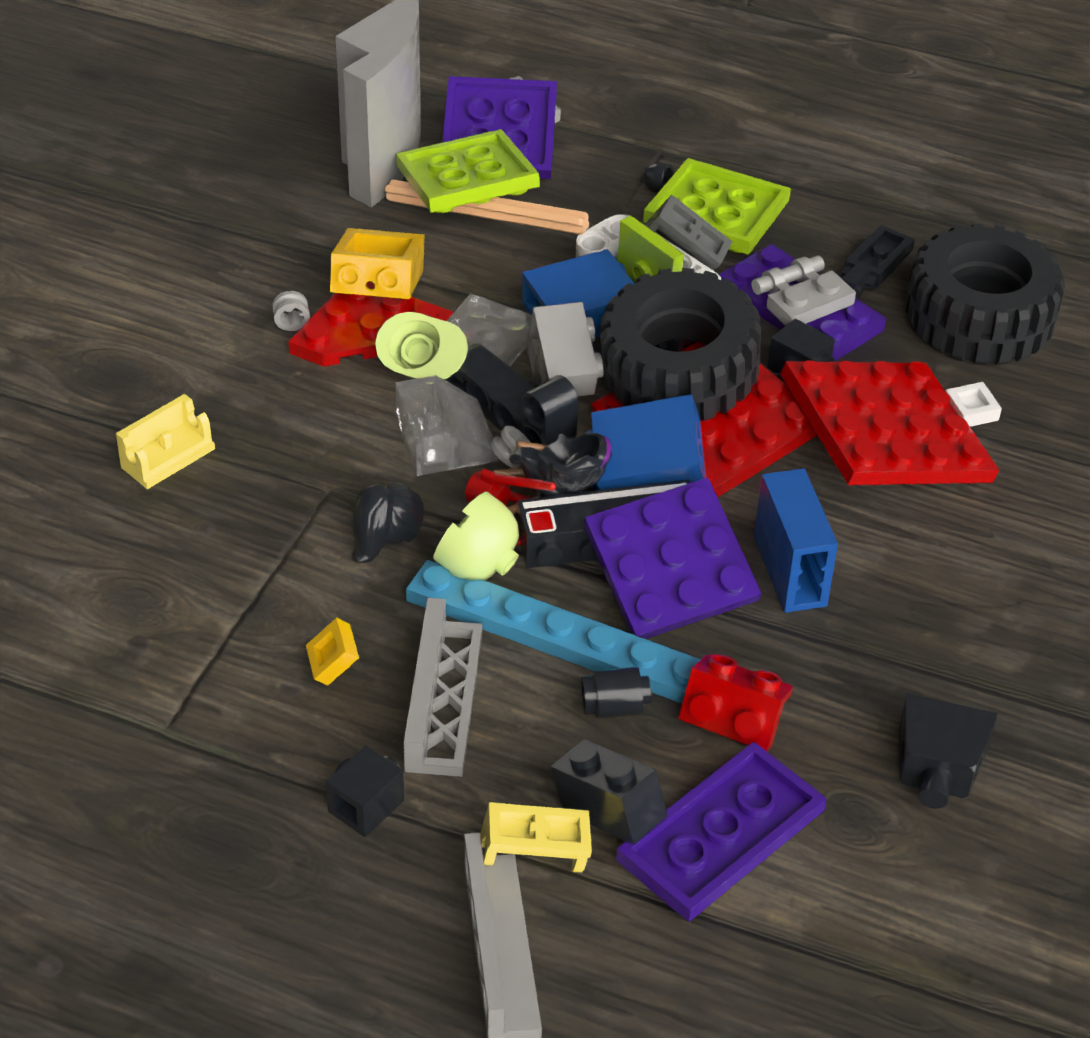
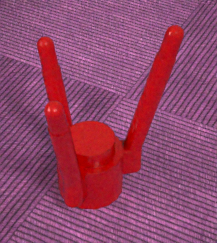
M484 468L482 471L474 473L468 481L465 489V499L470 503L478 495L488 492L507 506L509 500L517 503V500L530 499L531 497L513 492L506 485L548 491L555 490L556 485L553 482L498 474ZM520 537L518 539L516 546H519L522 543Z

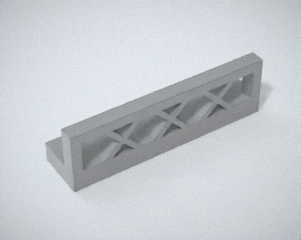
M427 598L404 736L405 772L463 777L483 624L446 621V599ZM445 637L471 639V644L454 653L444 644ZM455 668L465 680L449 689L439 677ZM450 704L460 716L443 725L433 713ZM443 740L455 751L454 759L427 757V751Z
M480 833L464 834V871L487 1038H542L541 1019L515 854L496 855L492 866L484 865Z

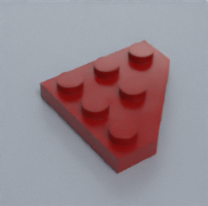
M368 281L366 283L369 289L375 288L373 282ZM334 293L289 340V354L323 367L340 364L341 357L362 354L363 359L378 357L375 345L378 331L385 321L394 315L404 312H415L454 324V312L412 296L410 299Z

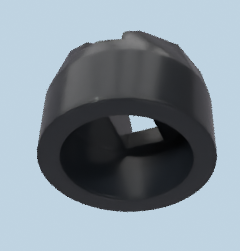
M655 163L646 168L643 174V181L646 187L653 192L659 193L674 175L672 165Z

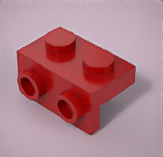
M721 654L705 655L692 667L678 719L746 745L755 742L765 751H768L772 747L784 703L791 696L793 686L782 682V678L773 672L765 670L754 672L738 666L737 662L731 657Z

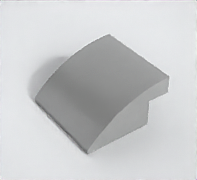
M394 0L336 35L342 162L348 165L349 196L371 208L386 197L385 187L389 185L390 180L402 181L404 175L397 167L396 153L419 148L421 140L419 0Z

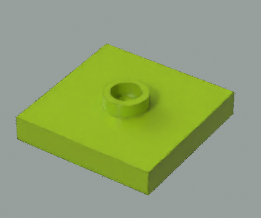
M631 215L620 220L618 263L621 262L624 265L627 275L634 284H636L638 277L648 273L650 276L658 274L659 270L671 268V272L682 271L684 253Z

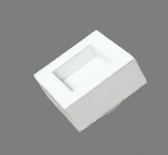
M984 382L946 389L945 392L950 396V404L958 416L964 418L970 427L999 420L1002 408Z

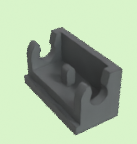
M672 194L646 223L650 230L653 232L659 231L681 250L713 271L721 265L732 244L729 238Z

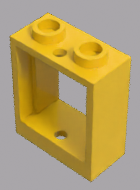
M347 228L331 253L330 292L410 299L423 273L425 235ZM368 281L373 282L375 284V288L369 289L366 286V283Z

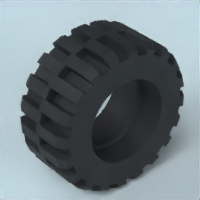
M972 224L971 227L964 228L963 225L954 226L949 232L942 230L935 234L918 249L912 264L905 310L908 313L907 318L918 336L925 343H932V348L941 354L947 352L952 355V359L962 362L964 359L972 360L974 364L986 365L987 362L1003 365L1008 364L1011 359H1015L1018 362L1029 357L1031 353L1035 354L1051 339L1064 293L1065 276L1050 250L1045 251L1042 243L1036 239L1031 241L1025 233L1017 230L1010 232L1005 230V227L994 225V228L984 227V224Z
M670 268L659 270L658 274L650 276L649 273L637 278L636 284L628 283L618 292V297L614 296L609 301L601 318V354L605 383L608 389L615 394V398L624 406L692 394L699 417L703 422L713 419L719 411L724 414L734 408L736 400L741 402L751 392V387L757 381L761 346V326L758 310L752 304L751 298L742 289L738 291V286L727 278L723 280L718 279L716 273L706 270L703 274L696 273L694 268H682V271L671 272ZM673 338H686L706 344L702 348L684 352L667 351L655 347V345L673 340Z

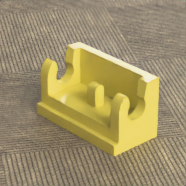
M183 394L117 432L116 438L121 468L146 489H149L213 451L215 444L211 439L210 423L206 413H201L196 419L192 399Z
M492 802L488 804L480 833L481 846L485 848L483 854L484 865L492 866L497 853L571 858L574 859L571 872L582 873L584 871L586 862L592 853L588 810Z

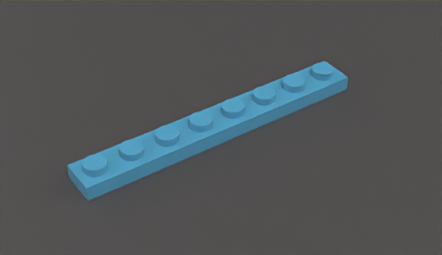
M430 560L424 563L406 588L407 602L426 608L427 598L446 599V616L465 623L483 624V630L587 669L597 671L638 667L641 676H649L652 693L681 704L683 703L692 667L701 660L484 580L471 581L457 578L451 575L448 569Z

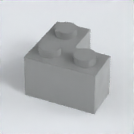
M583 302L533 307L527 354L534 385H540L556 375H562L571 382L577 396L593 395L595 393L597 379L603 377V362L601 354L594 353L592 342L595 341L594 322L592 317L586 318Z

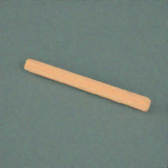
M390 180L389 185H386L385 192L388 201L427 208L409 182ZM494 197L489 202L483 204L469 203L456 206L454 210L449 211L579 235L584 234L589 227L588 214L586 212Z

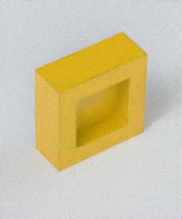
M337 617L306 644L314 680L327 686L359 659L350 624Z

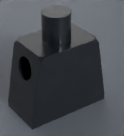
M906 693L899 725L900 781L904 785L920 788L918 799L924 806L938 809L946 806L949 795L960 798L969 796L989 749L997 713Z

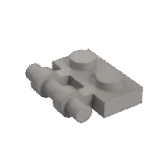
M819 255L812 258L803 256L793 260L791 266L783 269L774 267L764 271L762 277L754 279L751 283L755 294L760 295L767 291L770 293L766 308L785 326L795 318L806 324L854 305L856 292L833 271L821 275L816 273L825 267L824 261ZM793 281L799 282L798 284H795L793 286H790L788 284Z

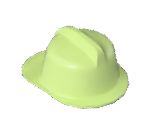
M415 312L396 314L385 321L378 331L375 342L377 355L384 366L396 373L430 382L447 379L457 372L464 363L468 351L466 336L458 326Z

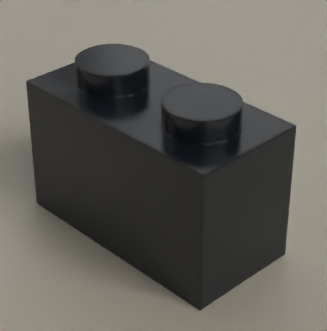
M586 739L574 746L551 766L562 808L588 810L590 825L633 845L636 844L667 817L656 769Z

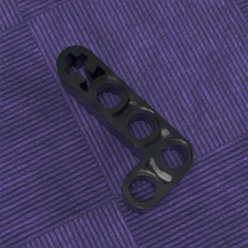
M474 343L468 347L466 359L459 370L449 378L443 379L446 386L499 430H502L505 426H512L523 433L530 443L550 445L552 442L557 441L560 434L571 438L576 437L578 396L571 382L562 375H556L535 387L484 346Z

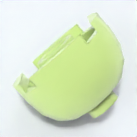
M484 492L464 508L463 512L467 516L458 526L454 523L450 525L433 556V559L436 561L435 563L445 567L451 575L460 579L485 581L496 572L503 576L512 568L519 556L514 551L519 539V529L513 513L497 498L488 492Z

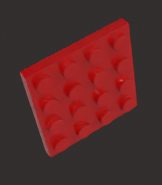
M697 341L680 352L696 350L706 346V344ZM762 364L759 365L757 381L751 387V392L741 402L736 400L734 408L724 414L721 411L717 412L713 419L702 422L700 418L706 478H709L718 498L817 436L788 386ZM611 392L592 403L591 412L624 407V405Z
M812 360L785 362L780 375L848 485L994 482L999 472L998 467L972 431L968 422L958 416L950 404V396L945 392L927 363L917 361L911 363L884 361L816 362Z

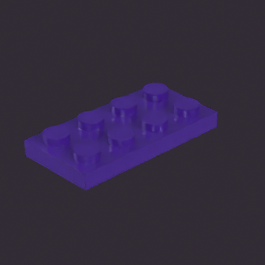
M770 244L718 274L721 280L727 278L738 286V291L742 289L751 298L752 304L757 308L760 317L780 330L785 327L766 308L770 293L767 291L760 295L755 294L751 283L754 279L762 277L764 271L774 267L783 269L791 266V262L795 258L775 245ZM793 281L788 284L790 286H793L795 284H798L799 282ZM855 298L854 305L806 324L835 339L832 357L837 361L885 330L886 318Z
M752 742L666 810L667 817L636 844L624 842L617 848L616 861L685 920L690 922L825 811L827 798L758 744Z

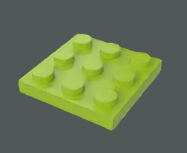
M502 129L396 153L397 167L430 212L445 213L454 210L456 206L469 203L483 204L489 202L494 197L507 194L521 195L527 192L528 189L540 187L539 172Z
M687 158L644 209L643 223H647L649 218L672 194L732 241L729 251L749 255L789 202L791 188Z

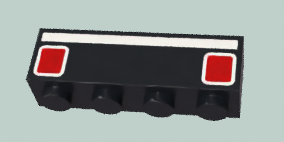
M690 480L517 500V523L526 568L598 560L583 525L585 517L691 483Z

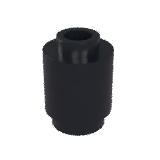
M638 667L597 670L592 672V676L581 677L582 701L585 715L596 714L597 718L643 714V704H651L649 676H641Z

